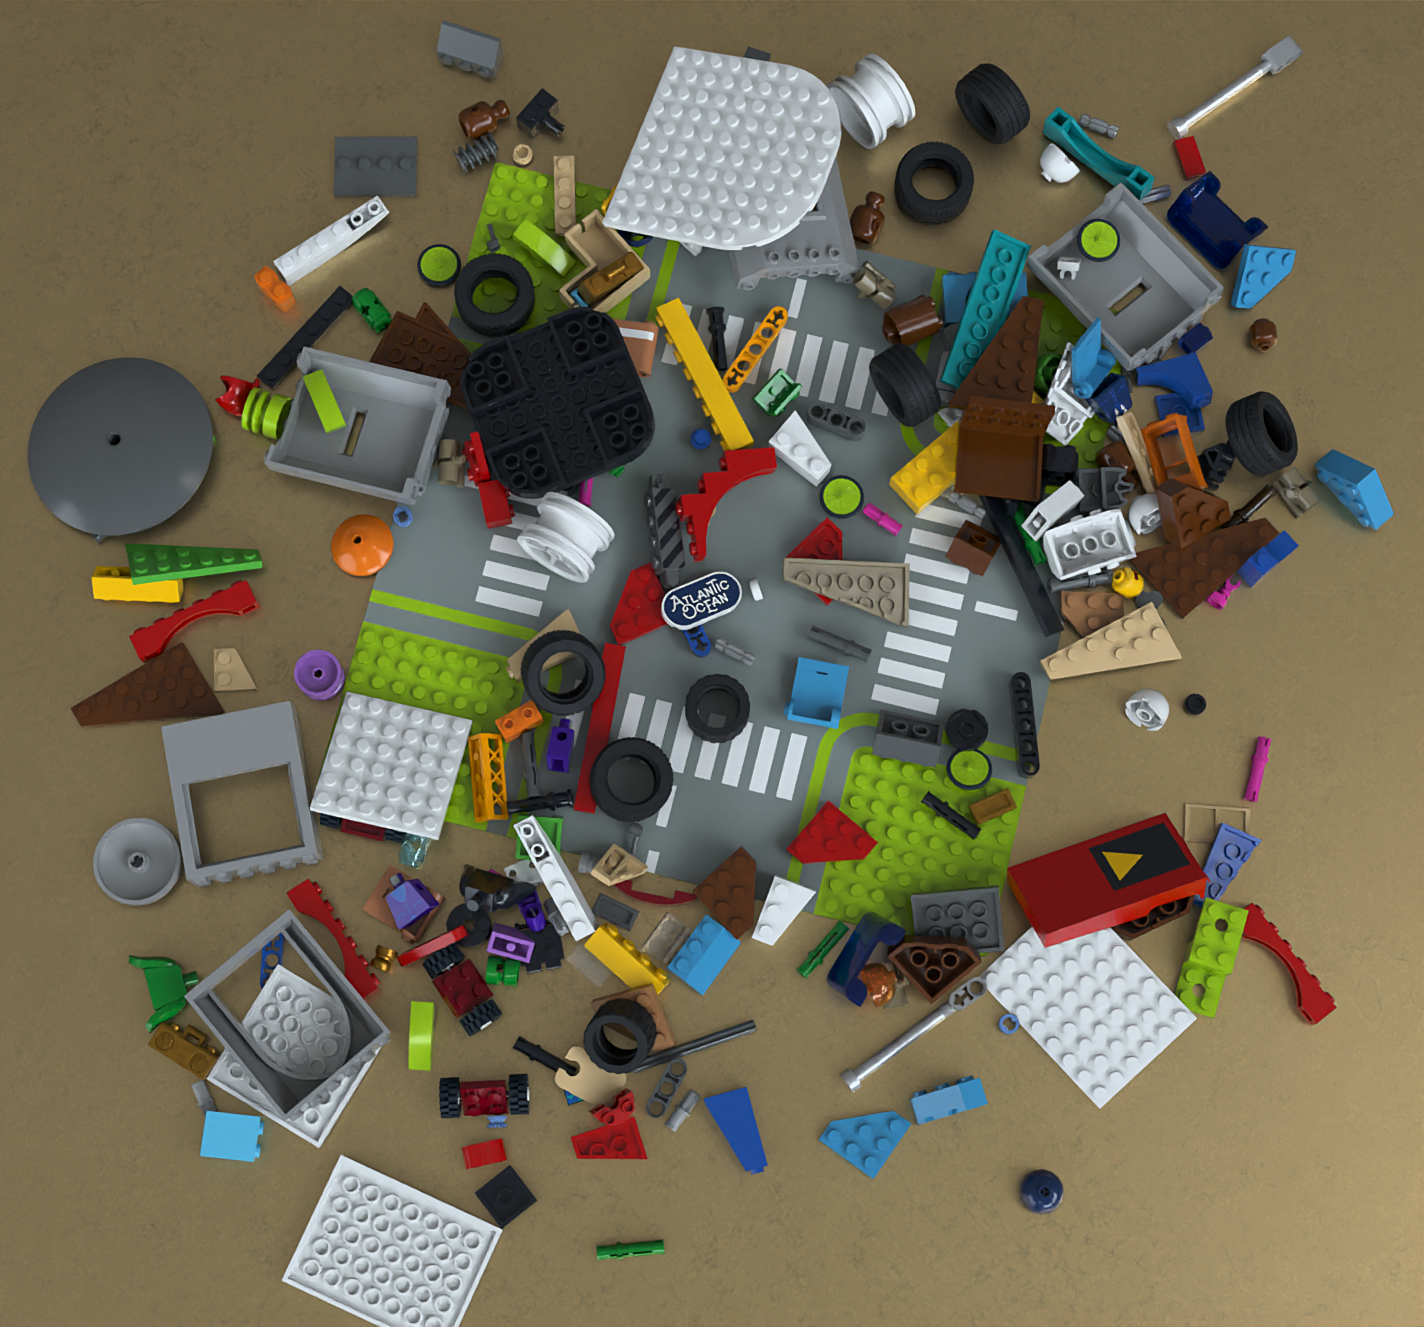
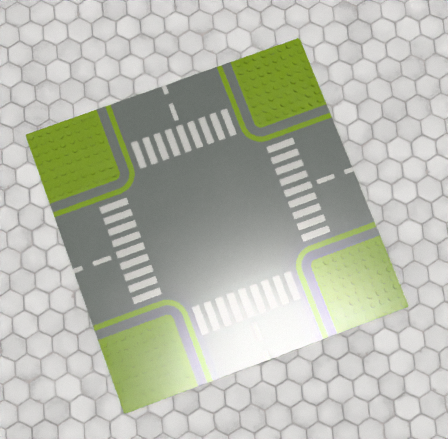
M496 163L466 264L480 255L483 256V254L488 255L491 253L486 242L491 240L487 225L492 224L500 245V249L493 253H501V255L505 254L515 258L529 272L535 292L534 310L530 319L527 320L523 327H520L515 333L508 334L510 338L548 322L547 318L569 310L560 299L559 290L587 267L566 245L565 236L555 235L554 176ZM575 181L576 225L578 223L581 225L582 233H584L582 220L595 209L603 216L601 206L603 201L607 200L611 194V189ZM525 219L549 236L576 261V264L565 278H562L535 259L527 249L514 241L513 233ZM634 236L632 238L634 241L643 239L642 236ZM653 237L649 243L638 248L630 246L650 268V278L606 314L612 319L642 323L644 321H652L659 327L655 320V316H657L656 308L679 297L713 364L712 334L708 331V326H710L709 315L706 314L708 308L723 307L725 309L723 319L727 328L724 332L728 369L771 309L781 306L787 310L788 319L783 329L737 392L729 394L754 440V446L750 449L768 448L769 440L796 410L831 463V469L829 474L816 487L775 455L777 468L773 474L757 476L746 480L729 490L716 505V512L709 521L706 535L707 555L703 561L694 562L693 555H690L689 552L691 537L687 534L686 523L680 522L686 565L678 572V585L671 590L714 572H726L734 576L740 583L742 597L733 611L701 624L711 643V651L706 657L700 658L695 656L682 630L670 625L663 626L622 645L626 646L608 744L622 738L639 737L646 739V741H651V743H654L663 750V753L669 759V763H671L674 779L672 792L663 807L653 816L639 822H622L607 816L606 813H603L597 805L595 814L573 811L574 808L569 806L556 808V811L548 808L522 813L552 817L553 815L564 816L561 850L577 855H582L584 851L590 853L591 856H604L613 844L631 854L635 835L630 834L629 829L632 823H637L643 827V832L639 837L636 854L631 855L649 866L646 872L699 885L742 845L756 860V900L765 902L776 874L816 889V893L801 911L899 936L915 935L910 893L998 885L1001 900L1028 779H1024L1019 775L1017 769L1009 682L1017 672H1025L1030 677L1036 734L1038 737L1050 680L1039 661L1057 652L1061 632L1045 637L1002 544H1000L983 577L971 573L967 568L954 564L945 557L965 520L997 535L987 513L982 519L974 516L975 513L972 512L971 514L957 506L958 503H952L947 499L950 492L954 489V484L918 515L889 485L890 479L894 474L949 429V426L940 417L938 412L914 427L904 426L895 418L882 400L869 371L871 359L893 346V344L886 340L882 332L883 313L904 302L912 301L920 295H925L926 297L931 296L933 298L936 315H939L943 321L941 280L943 275L953 271L856 248L860 270L863 269L862 264L868 261L897 286L893 291L896 295L893 303L888 308L881 309L870 298L859 299L857 294L861 290L852 282H835L836 275L819 274L813 277L799 275L795 278H789L788 276L776 279L760 278L756 288L743 290L736 289L728 250L702 246L701 252L694 256L679 241L660 237ZM489 278L476 287L472 301L482 311L500 313L514 304L517 297V288L506 279ZM1027 289L1028 297L1044 300L1037 358L1049 353L1063 355L1067 343L1069 342L1075 346L1078 339L1087 331V328L1056 296ZM455 301L448 328L471 354L482 345L500 338L499 336H484L470 329L463 322ZM1110 309L1114 314H1116L1117 312H1119V311ZM781 313L779 315L774 314L775 320L772 323L774 326L778 319H782ZM944 326L940 328L939 333L932 334L922 341L909 346L921 359L935 384L943 351H946L940 338ZM663 327L659 328L651 376L648 378L639 377L655 416L653 439L642 455L632 463L629 462L624 466L625 470L618 478L611 476L608 472L593 477L591 506L588 508L608 523L615 537L609 542L607 550L597 551L593 556L592 561L595 569L589 574V579L585 583L574 582L547 569L528 555L517 541L518 536L523 533L525 525L535 524L541 516L537 506L543 501V498L526 499L511 494V497H507L508 505L513 504L515 517H511L513 524L487 528L479 488L468 477L469 461L465 462L464 487L459 488L456 485L439 484L438 469H431L425 491L422 496L417 495L415 497L417 500L414 505L397 502L396 508L403 506L410 509L413 521L407 527H400L392 519L390 530L394 539L393 552L387 564L377 571L318 780L347 692L472 720L469 737L479 733L501 734L495 724V720L531 700L522 681L517 683L515 677L510 678L506 667L509 666L507 659L564 611L570 610L580 634L593 643L601 657L603 656L605 643L618 645L610 629V624L627 579L632 570L649 562L651 563L653 556L652 548L649 546L650 529L646 524L647 507L644 506V495L649 491V476L652 474H664L667 487H672L676 490L677 501L681 495L688 493L701 494L697 490V480H699L703 473L721 472L719 469V458L724 453L720 445L722 440L719 434H714L710 425L713 423L710 417L704 415L701 408L703 403L700 398L696 399L692 391L694 386L691 380H686L682 371L684 369L682 363L676 361L673 354L675 349L672 344H667L664 337L666 332ZM768 328L761 331V335L765 338H769L773 334ZM1101 344V348L1104 349V350H1107V349ZM752 345L749 348L752 354H759L761 352V348L758 345ZM1116 360V364L1108 374L1112 372L1120 375L1122 365ZM741 361L737 365L742 371L750 367L746 361ZM778 369H783L795 383H800L803 387L799 390V396L786 404V410L781 415L767 416L752 398ZM728 370L718 372L722 381ZM736 372L732 380L728 379V386L736 385L735 380L738 376ZM1034 388L1033 390H1034V391L1040 396V398L1044 401V400H1045V397H1046V394H1043V393H1041V392H1038V391ZM446 402V406L450 407L449 416L441 440L453 439L459 441V445H464L465 441L471 440L470 433L477 432L474 420L470 412ZM813 402H822L863 419L866 425L864 436L859 441H851L811 425L807 420L809 405ZM817 410L811 412V414L814 417H820L822 415V413ZM1094 414L1082 423L1083 427L1067 444L1076 447V452L1079 454L1078 469L1099 468L1095 455L1104 447L1109 422L1100 420ZM833 418L831 422L834 425H839L841 420ZM858 426L850 427L851 431L855 433L861 431ZM696 429H705L711 434V444L706 449L699 450L691 444V434ZM1045 432L1043 444L1050 443L1055 446L1064 447V445ZM439 447L434 461L439 458ZM485 453L491 480H496L497 478L491 469V466ZM840 475L855 479L862 487L864 493V502L859 512L846 519L834 518L827 514L822 508L819 498L823 484L830 478ZM586 480V482H585V493H586V491H587V481H588V480ZM580 483L577 484L575 493L569 496L576 501L579 499ZM1047 486L1040 503L1062 486ZM960 493L961 496L965 495L977 502L978 506H983L978 495ZM1002 498L1008 510L1009 506L1006 505V501L1008 498ZM1024 502L1021 503L1027 517H1029L1036 507ZM868 503L873 504L884 513L888 512L890 517L903 525L897 536H894L893 533L884 527L877 526V522L863 513V509ZM1078 503L1071 513L1053 528L1071 522L1070 518L1082 515L1083 518L1088 517L1089 511L1079 512ZM402 512L397 516L400 518V522L408 520L406 512ZM1011 516V518H1012V520H1013V522H1014V525H1015V527H1016V529H1017V531H1018V533H1019V535H1020V537H1021V539H1022V541H1023V543H1024V545H1025V541H1024V539H1023V537H1022V535H1021V533H1020V531H1019V528H1018V526H1017V524H1016V522H1015L1013 516ZM828 517L842 531V560L910 564L908 627L905 628L835 600L826 606L812 591L782 580L783 558L793 551ZM1043 535V536L1040 537L1039 539L1041 540L1040 545H1041V548H1042V550H1043V552H1044V554H1045L1044 547H1043V544H1044V542H1043V537H1044V535ZM1027 550L1063 626L1064 617L1060 614L1059 593L1061 591L1049 593L1047 588V581L1049 579H1057V577L1052 573L1048 561L1035 566L1031 554ZM656 575L662 586L660 575ZM757 579L763 599L758 601L754 600L749 582ZM663 588V591L666 595L669 591ZM698 626L686 631L689 634H695L698 631ZM812 626L843 639L854 640L856 644L872 649L868 661L865 662L851 655L846 656L844 652L809 639L808 635ZM699 637L695 638L698 643L696 650L705 652L707 645H702ZM722 638L728 644L732 643L744 649L746 653L754 654L755 660L753 664L748 666L742 660L738 661L725 654V651L721 652L715 649L717 640ZM577 656L541 672L542 686L548 691L558 694L574 690L584 678V660ZM799 657L849 666L838 729L787 720L788 715H783L786 702L790 703ZM725 674L735 678L744 686L749 696L750 713L747 725L740 735L731 741H726V743L715 744L702 740L693 733L686 720L685 704L689 689L696 681L707 675ZM1014 680V683L1017 687H1025V683L1023 680ZM713 690L705 693L700 698L697 705V713L704 724L714 728L728 726L734 721L738 713V706L731 694L721 690ZM1017 700L1019 708H1027V703L1024 700ZM593 704L589 708L584 709V711H580L577 714L574 713V715L570 714L569 716L553 715L541 710L536 705L543 717L544 723L527 733H534L537 769L541 776L539 778L541 796H547V793L552 791L553 793H560L571 789L573 803H575ZM960 709L978 711L985 717L988 723V736L985 743L978 750L985 753L990 759L992 775L986 785L976 790H965L957 787L951 782L947 774V762L950 756L959 749H956L949 743L945 727L948 718ZM880 710L944 723L936 768L911 762H902L888 757L882 758L872 754ZM562 718L572 721L571 729L574 730L575 734L569 773L547 770L546 756L552 728L554 726L559 727V721ZM1026 721L1019 722L1021 729H1029V724ZM502 736L507 801L527 799L526 780L523 779L525 770L521 737L507 744ZM488 739V745L492 751L495 749V740ZM467 740L444 821L517 839V832L513 825L518 823L520 813L509 815L508 820L475 822ZM1021 743V747L1023 750H1032L1030 743ZM626 757L617 760L610 766L607 777L609 788L613 794L625 802L635 803L643 801L651 795L655 781L652 770L645 762L638 758ZM492 760L490 762V768L495 773L497 770V764ZM1024 763V770L1030 772L1031 764ZM494 781L492 783V789L497 794L499 791V786ZM1004 789H1009L1017 808L978 825L977 827L981 828V831L972 840V838L946 819L936 816V812L921 803V800L930 791L941 801H947L949 803L948 806L975 825L976 822L968 805ZM828 800L878 842L864 860L801 864L786 849ZM495 803L494 814L501 815L500 806ZM988 952L980 953V955L985 957L988 955Z

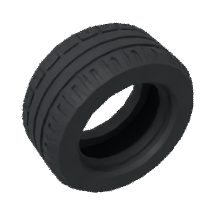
M990 63L979 64L958 81L955 96L963 115L970 125L990 143L1006 144L1028 126L1030 110L1027 101L1015 82L999 67Z
M930 141L913 147L902 157L896 171L894 192L898 205L904 213H907L915 221H920V223L937 225L943 224V222L947 223V221L950 222L958 217L969 203L974 185L972 165L964 153H961L956 147L948 145V143ZM934 166L942 168L950 173L955 181L956 189L953 194L945 199H926L918 194L913 187L912 177L914 174L925 167Z
M501 253L480 255L478 258L469 261L470 263H467L462 268L455 281L454 296L458 312L463 322L470 329L481 335L502 337L503 335H510L512 332L515 333L527 323L534 310L535 292L531 276L523 264L515 258H511V256L501 255ZM489 278H503L510 281L517 288V297L514 304L507 310L500 313H487L480 310L472 301L476 287Z
M897 343L871 359L869 371L873 383L888 409L900 423L907 427H914L939 411L941 398L936 384L921 359L910 347Z
M1259 391L1231 404L1226 413V431L1233 452L1243 467L1254 475L1265 476L1290 466L1297 456L1298 441L1293 422L1280 400L1271 393Z
M554 630L543 634L537 640L535 639L524 653L525 656L521 662L522 683L528 696L541 710L558 716L574 715V713L577 714L589 708L599 698L606 679L605 665L596 647L585 636L570 630ZM559 652L578 654L585 662V675L577 688L568 693L558 694L548 691L542 686L540 673L543 664L551 656Z
M639 737L618 739L604 747L594 760L589 775L590 792L596 805L607 816L622 822H639L657 813L668 800L674 781L673 769L663 750L654 743H651V741H646V739ZM626 757L638 758L649 766L655 781L653 791L649 797L643 801L631 803L622 801L613 794L609 788L607 777L610 766L617 760Z

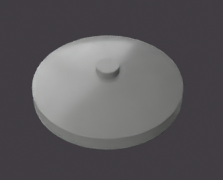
M146 818L127 819L112 826L99 840L93 857L94 875L101 889L112 899L134 906L150 904L164 897L177 882L182 868V853L175 836L162 824Z

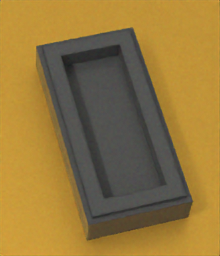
M602 893L599 894L592 909L594 915L627 931H631L640 911Z

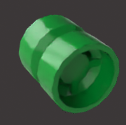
M489 956L486 968V984L499 985L500 982H503L505 986L517 987L520 961L509 957L503 960L499 956Z

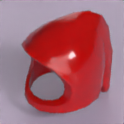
M220 376V380L226 387V393L216 398L215 401L227 412L235 416H242L246 400L253 388H259L260 380L256 378L251 383L231 376Z

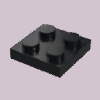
M511 1165L475 1192L501 1229L538 1201Z

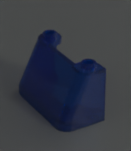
M1209 171L1181 192L1168 209L1167 218L1214 266L1223 269L1243 253L1244 244H1253L1268 229V226L1257 217H1251L1244 222L1217 196L1221 189V183Z
M868 912L864 914L827 975L828 985L846 999L861 1007L868 992L866 985L857 977L879 941L887 945H896L901 941L906 930L878 913Z

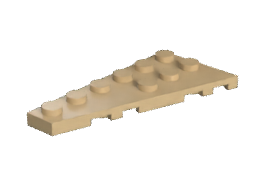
M1150 602L1044 658L1039 663L1048 679L1054 680L1182 659V656L1154 604Z

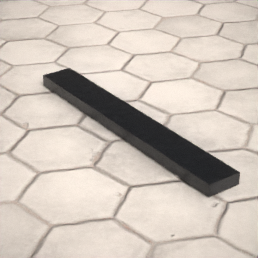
M978 495L1045 637L1064 631L1011 516L1007 514L1008 510L1003 499L1000 497Z

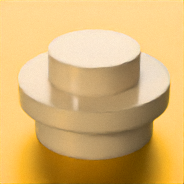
M520 144L513 149L512 157L517 164L525 165L532 160L533 153L529 146Z

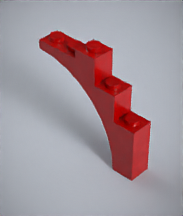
M774 447L725 451L721 458H719V469L721 472L703 473L699 480H697V490L701 494L681 495L675 503L676 515H679L680 522L688 521L686 523V531L691 537L689 552L690 555H693L694 562L703 561L707 555L706 535L708 523L719 500L729 490L746 480L757 476L773 474L777 468Z

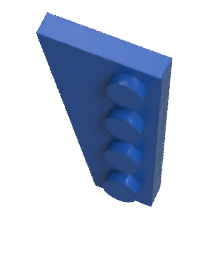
M1225 823L1219 824L1202 867L1203 872L1210 879V882L1206 880L1204 898L1207 897L1217 901L1221 898L1229 883L1239 873L1238 871L1244 862L1249 859L1252 851L1262 841L1261 839ZM1195 895L1192 904L1202 908L1204 898L1201 899L1200 895Z

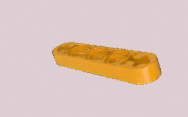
M776 306L771 309L724 375L723 383L729 393L737 392L785 326L788 319V313L785 308ZM781 313L782 319H778L774 326L772 324L775 320L774 314L779 315ZM768 328L773 334L771 337L765 338L761 335V331ZM752 345H758L761 348V352L759 354H752L749 348ZM741 361H746L750 367L742 371L737 365ZM736 372L738 374L735 380L736 385L728 386V379L732 380Z

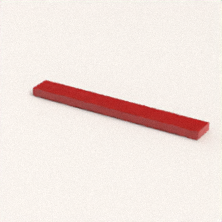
M605 643L602 659L605 665L606 679L599 698L593 703L573 811L595 814L596 802H594L590 792L589 775L594 760L604 747L608 745L626 646Z

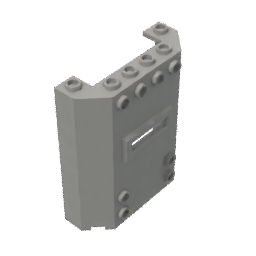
M836 157L819 200L815 204L816 211H808L799 220V225L784 236L759 247L756 245L742 247V250H728L736 289L751 290L756 288L760 278L776 279L784 276L795 278L799 275L813 277L819 274L836 275L835 282H853L855 275L860 271Z
M1122 183L1105 195L1104 202L1100 207L1051 246L1047 247L1043 244L1029 255L1026 264L1087 329L1097 317L1101 318V344L1115 356L1116 360L1127 371L1138 368L1145 362L1149 364L1155 359L1157 352L1160 350L1165 351L1172 344L1171 341L1174 338H1181L1187 332V328L1190 325H1197L1209 307L1215 305L1222 298L1221 293L1224 288ZM1092 219H1104L1111 222L1117 228L1120 235L1119 250L1114 257L1104 262H1094L1087 259L1080 252L1077 245V235L1080 228ZM1060 257L1081 258L1080 268L1076 271L1077 274L1074 280L1070 271L1064 273L1063 279L1060 278L1061 270L1057 269ZM1142 283L1147 288L1116 314L1109 309L1138 284Z
M303 347L302 353H299L297 357V366L303 373L302 377L318 370H323L346 427L326 434L305 382L301 377L296 384L297 392L295 398L290 402L289 416L283 423L284 431L282 437L278 439L277 447L271 444L270 449L266 451L264 456L265 465L271 471L414 505L417 500L415 497L417 495L422 496L425 491L438 451L439 441L442 438L449 416L450 407L446 406V399L450 396L451 387L447 380ZM357 412L363 413L365 416L352 455L345 454L344 450Z

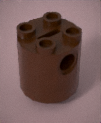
M920 295L912 301L904 302L883 313L882 332L886 340L893 345L899 343L909 347L932 334L939 333L940 328L943 327V321L939 315H936L933 298Z

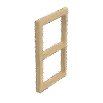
M1184 803L1185 842L1212 844L1214 840L1189 837L1190 808L1215 810L1214 837L1219 827L1220 810L1245 812L1244 832L1249 834L1251 808Z

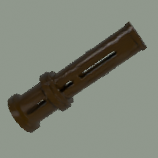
M1267 484L1244 507L1235 510L1231 519L1220 525L1221 528L1224 529L1249 522L1251 516L1277 494L1276 490Z

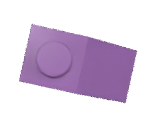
M494 922L487 952L529 963L535 941L516 928Z

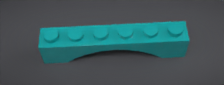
M1057 107L1045 119L1043 134L1116 187L1122 183L1140 202L1151 191L1155 179L1154 176L1139 165L1121 161L1104 151L1087 136L1076 120L1060 107Z

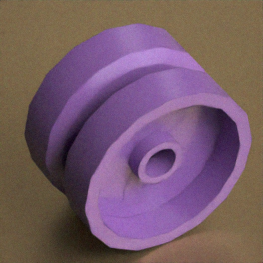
M319 649L309 651L302 655L295 665V682L304 695L312 700L320 702L331 700L344 687V669L336 657L328 651Z

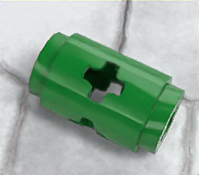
M363 288L356 292L352 297L353 306L370 329L375 330L377 333L387 329L392 321L391 314L377 295L368 288Z

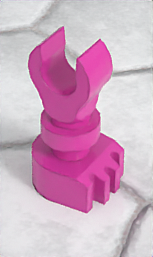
M1230 577L1224 582L1223 588L1221 587L1218 591H1214L1206 598L1207 602L1214 608L1222 610L1227 604L1230 592L1240 586L1241 580L1236 585H1231L1229 582Z

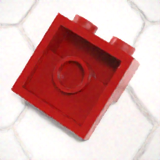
M477 431L470 433L471 440L465 441V449H462V454L466 456V461H469L470 468L467 469L469 480L474 481L476 487H478V483L492 481L482 442Z

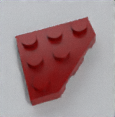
M827 517L785 558L842 560V531ZM813 592L826 606L833 601V599Z
M650 562L632 570L627 579L610 624V629L618 645L626 644L668 625L661 614L665 593Z
M828 800L788 846L786 851L801 864L864 860L878 842Z

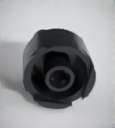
M1050 443L1043 444L1041 477L1049 480L1047 486L1059 487L1066 484L1069 480L1072 483L1078 480L1079 454L1076 452V447L1072 445L1060 447Z
M465 903L458 905L451 911L446 923L447 931L462 924L466 929L465 924L474 921V929H467L468 935L455 942L458 946L467 949L479 948L489 940L492 932V921L486 911L481 909L475 912L471 911Z

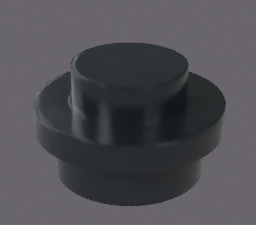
M1191 694L1185 699L1184 706L1188 713L1199 715L1205 710L1206 701L1199 694Z

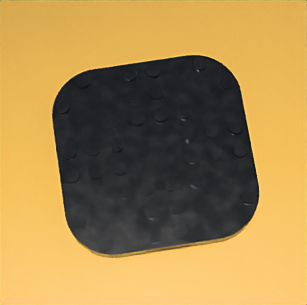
M576 307L547 318L548 322L510 338L508 335H505L482 345L470 355L465 370H462L461 390L479 432L491 469L499 483L515 496L526 499L543 498L547 492L557 493L613 470L642 455L653 439L655 416L618 325L604 312L595 311L590 307Z

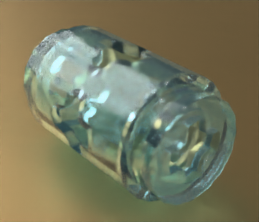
M406 833L405 842L402 844L398 857H400L398 862L419 869L420 864L423 865L427 848L432 838ZM412 841H417L420 844V848H415L414 850V847L411 846Z

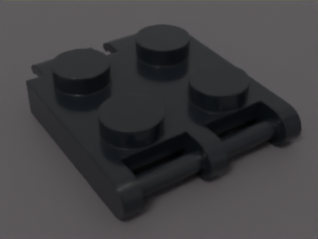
M546 920V925L552 924L549 920ZM514 924L515 928L519 931L520 929L528 928L527 924ZM554 925L545 926L542 930L536 932L528 929L520 931L535 941L529 963L520 961L521 967H526L527 974L541 972L542 963H545L546 970L562 968L561 960L565 959L562 939L556 932Z

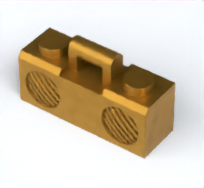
M631 251L583 280L577 290L589 306L624 285L644 267Z
M172 1021L169 1024L162 1022L149 1041L148 1046L200 1079L207 1081L206 1078L220 1058L217 1055L218 1050L208 1044L206 1047L203 1046L208 1036L190 1024L181 1033L180 1030L182 1028ZM188 1035L198 1040L196 1045L186 1039Z

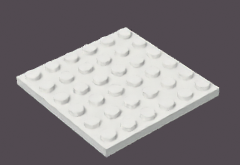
M347 692L310 810L438 840L472 727V720Z
M278 964L241 1024L271 1060L290 1072L312 1076L336 1070L342 1058L346 1041L345 1022L337 1001L334 997ZM226 1048L206 1079L320 1148L375 1057L368 1063L362 1062L357 1066L359 1070L350 1078L344 1077L340 1081L341 1086L332 1093L330 1091L323 1095L324 1100L320 1104L306 1109L295 1121L291 1119L283 1120ZM381 1048L375 1051L376 1056Z

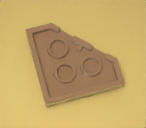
M1061 591L1059 593L1060 614L1075 627V630L1083 638L1124 617V596L1119 593Z
M653 983L596 998L591 1002L596 1013L602 1005L610 1000L620 998L635 1001L647 1009L656 1024L657 1037L651 1050L664 1049L674 1046L676 1043ZM618 1023L604 1024L637 1042L632 1031L624 1025Z

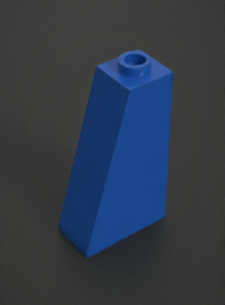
M747 1087L704 1098L706 1107L745 1171H751V1175L763 1172V1167L768 1166Z

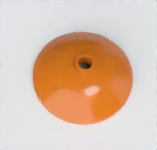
M369 514L355 515L345 520L336 529L331 542V552L336 564L343 571L354 576H367L382 569L389 561L394 548V539L390 528L380 518ZM361 538V542L356 544L355 541Z

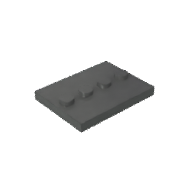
M417 136L335 137L334 197H417Z
M998 885L910 893L915 935L966 938L979 953L1005 951Z

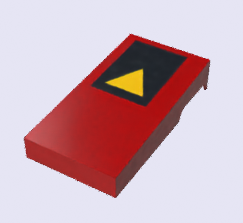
M1166 813L1007 868V883L1044 948L1147 916L1153 908L1192 895H1200L1202 899L1205 894L1206 880L1210 882V879L1203 872L1187 847L1185 840L1180 836Z

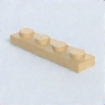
M554 156L556 236H564L565 233L576 225L574 156Z
M1129 412L1116 418L1117 427L1125 439V445L1135 463V470L1139 473L1142 480L1143 489L1147 494H1155V488L1158 486L1145 442L1133 413Z

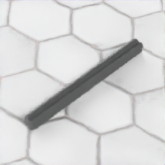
M750 1020L649 1055L638 1069L633 1070V1073L753 1033L757 1030L755 1022Z

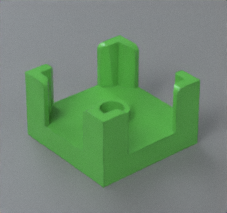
M520 813L518 822L532 816L531 813ZM534 816L561 856L564 816ZM517 833L515 859L532 860Z

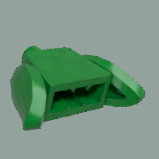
M129 955V964L136 968L144 969L151 1001L156 1011L145 1026L147 1031L151 1033L162 1022L171 1019L183 1010L186 1005V998L184 996L189 992L188 987L199 984V977L197 971L184 974L182 966L169 957H137Z

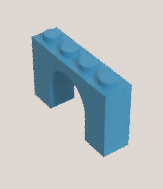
M951 272L943 275L941 293L944 328L960 322L966 306L965 299L970 294L977 272H969L964 275ZM1026 272L1021 274L1006 320L1022 297H1028Z

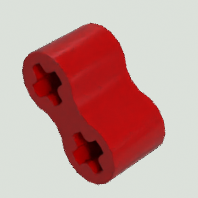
M503 1138L461 1147L466 1170L507 1161Z

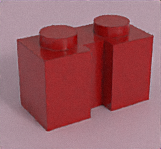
M497 479L478 483L487 528L513 524L511 517H515L513 504L508 505L507 497H511L510 492Z

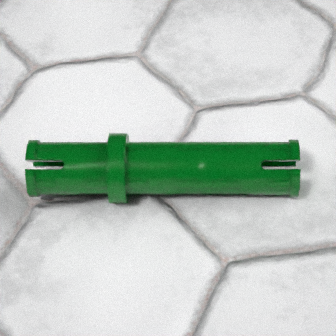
M1021 504L1013 518L1025 541V549L1029 550L1035 566H1038L1039 563L1041 565L1047 562L1048 559L1041 548V540L1035 541L1022 527V524L1028 517Z
M839 920L813 951H809V956L796 970L807 979L818 964L821 965L824 962L825 956L844 934L849 931V928Z
M663 1239L623 1244L616 1242V1244L596 1246L597 1261L615 1258L622 1260V1258L632 1256L665 1254Z

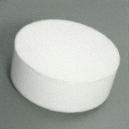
M757 579L751 580L749 585L754 600L763 599Z

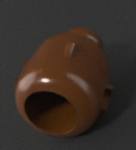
M504 100L496 101L491 107L485 101H480L463 109L459 113L458 119L467 138L478 140L480 136L486 137L488 132L493 133L498 126L497 120L508 118L510 111Z
M870 191L865 198L866 204L858 205L853 210L850 218L853 239L865 244H873L877 241L885 221V216L879 211L885 202V198L877 192Z
M1113 442L1096 453L1095 460L1099 468L1118 467L1127 469L1126 475L1121 480L1133 483V490L1138 487V480L1131 475V472L1135 469V463L1123 442Z

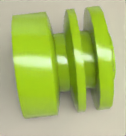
M258 387L253 388L244 406L242 428L247 431L252 429L254 433H259L263 429L264 436L278 440L282 437L284 431V420L288 418L290 413L291 398L280 394H274L271 398L270 391H262Z

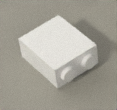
M1069 480L1040 503L1022 524V527L1037 541L1044 535L1045 531L1052 529L1067 517L1084 497V494Z

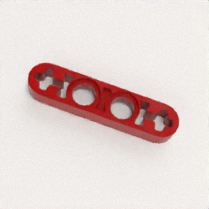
M462 924L407 950L396 958L400 966L403 967L468 935V932Z

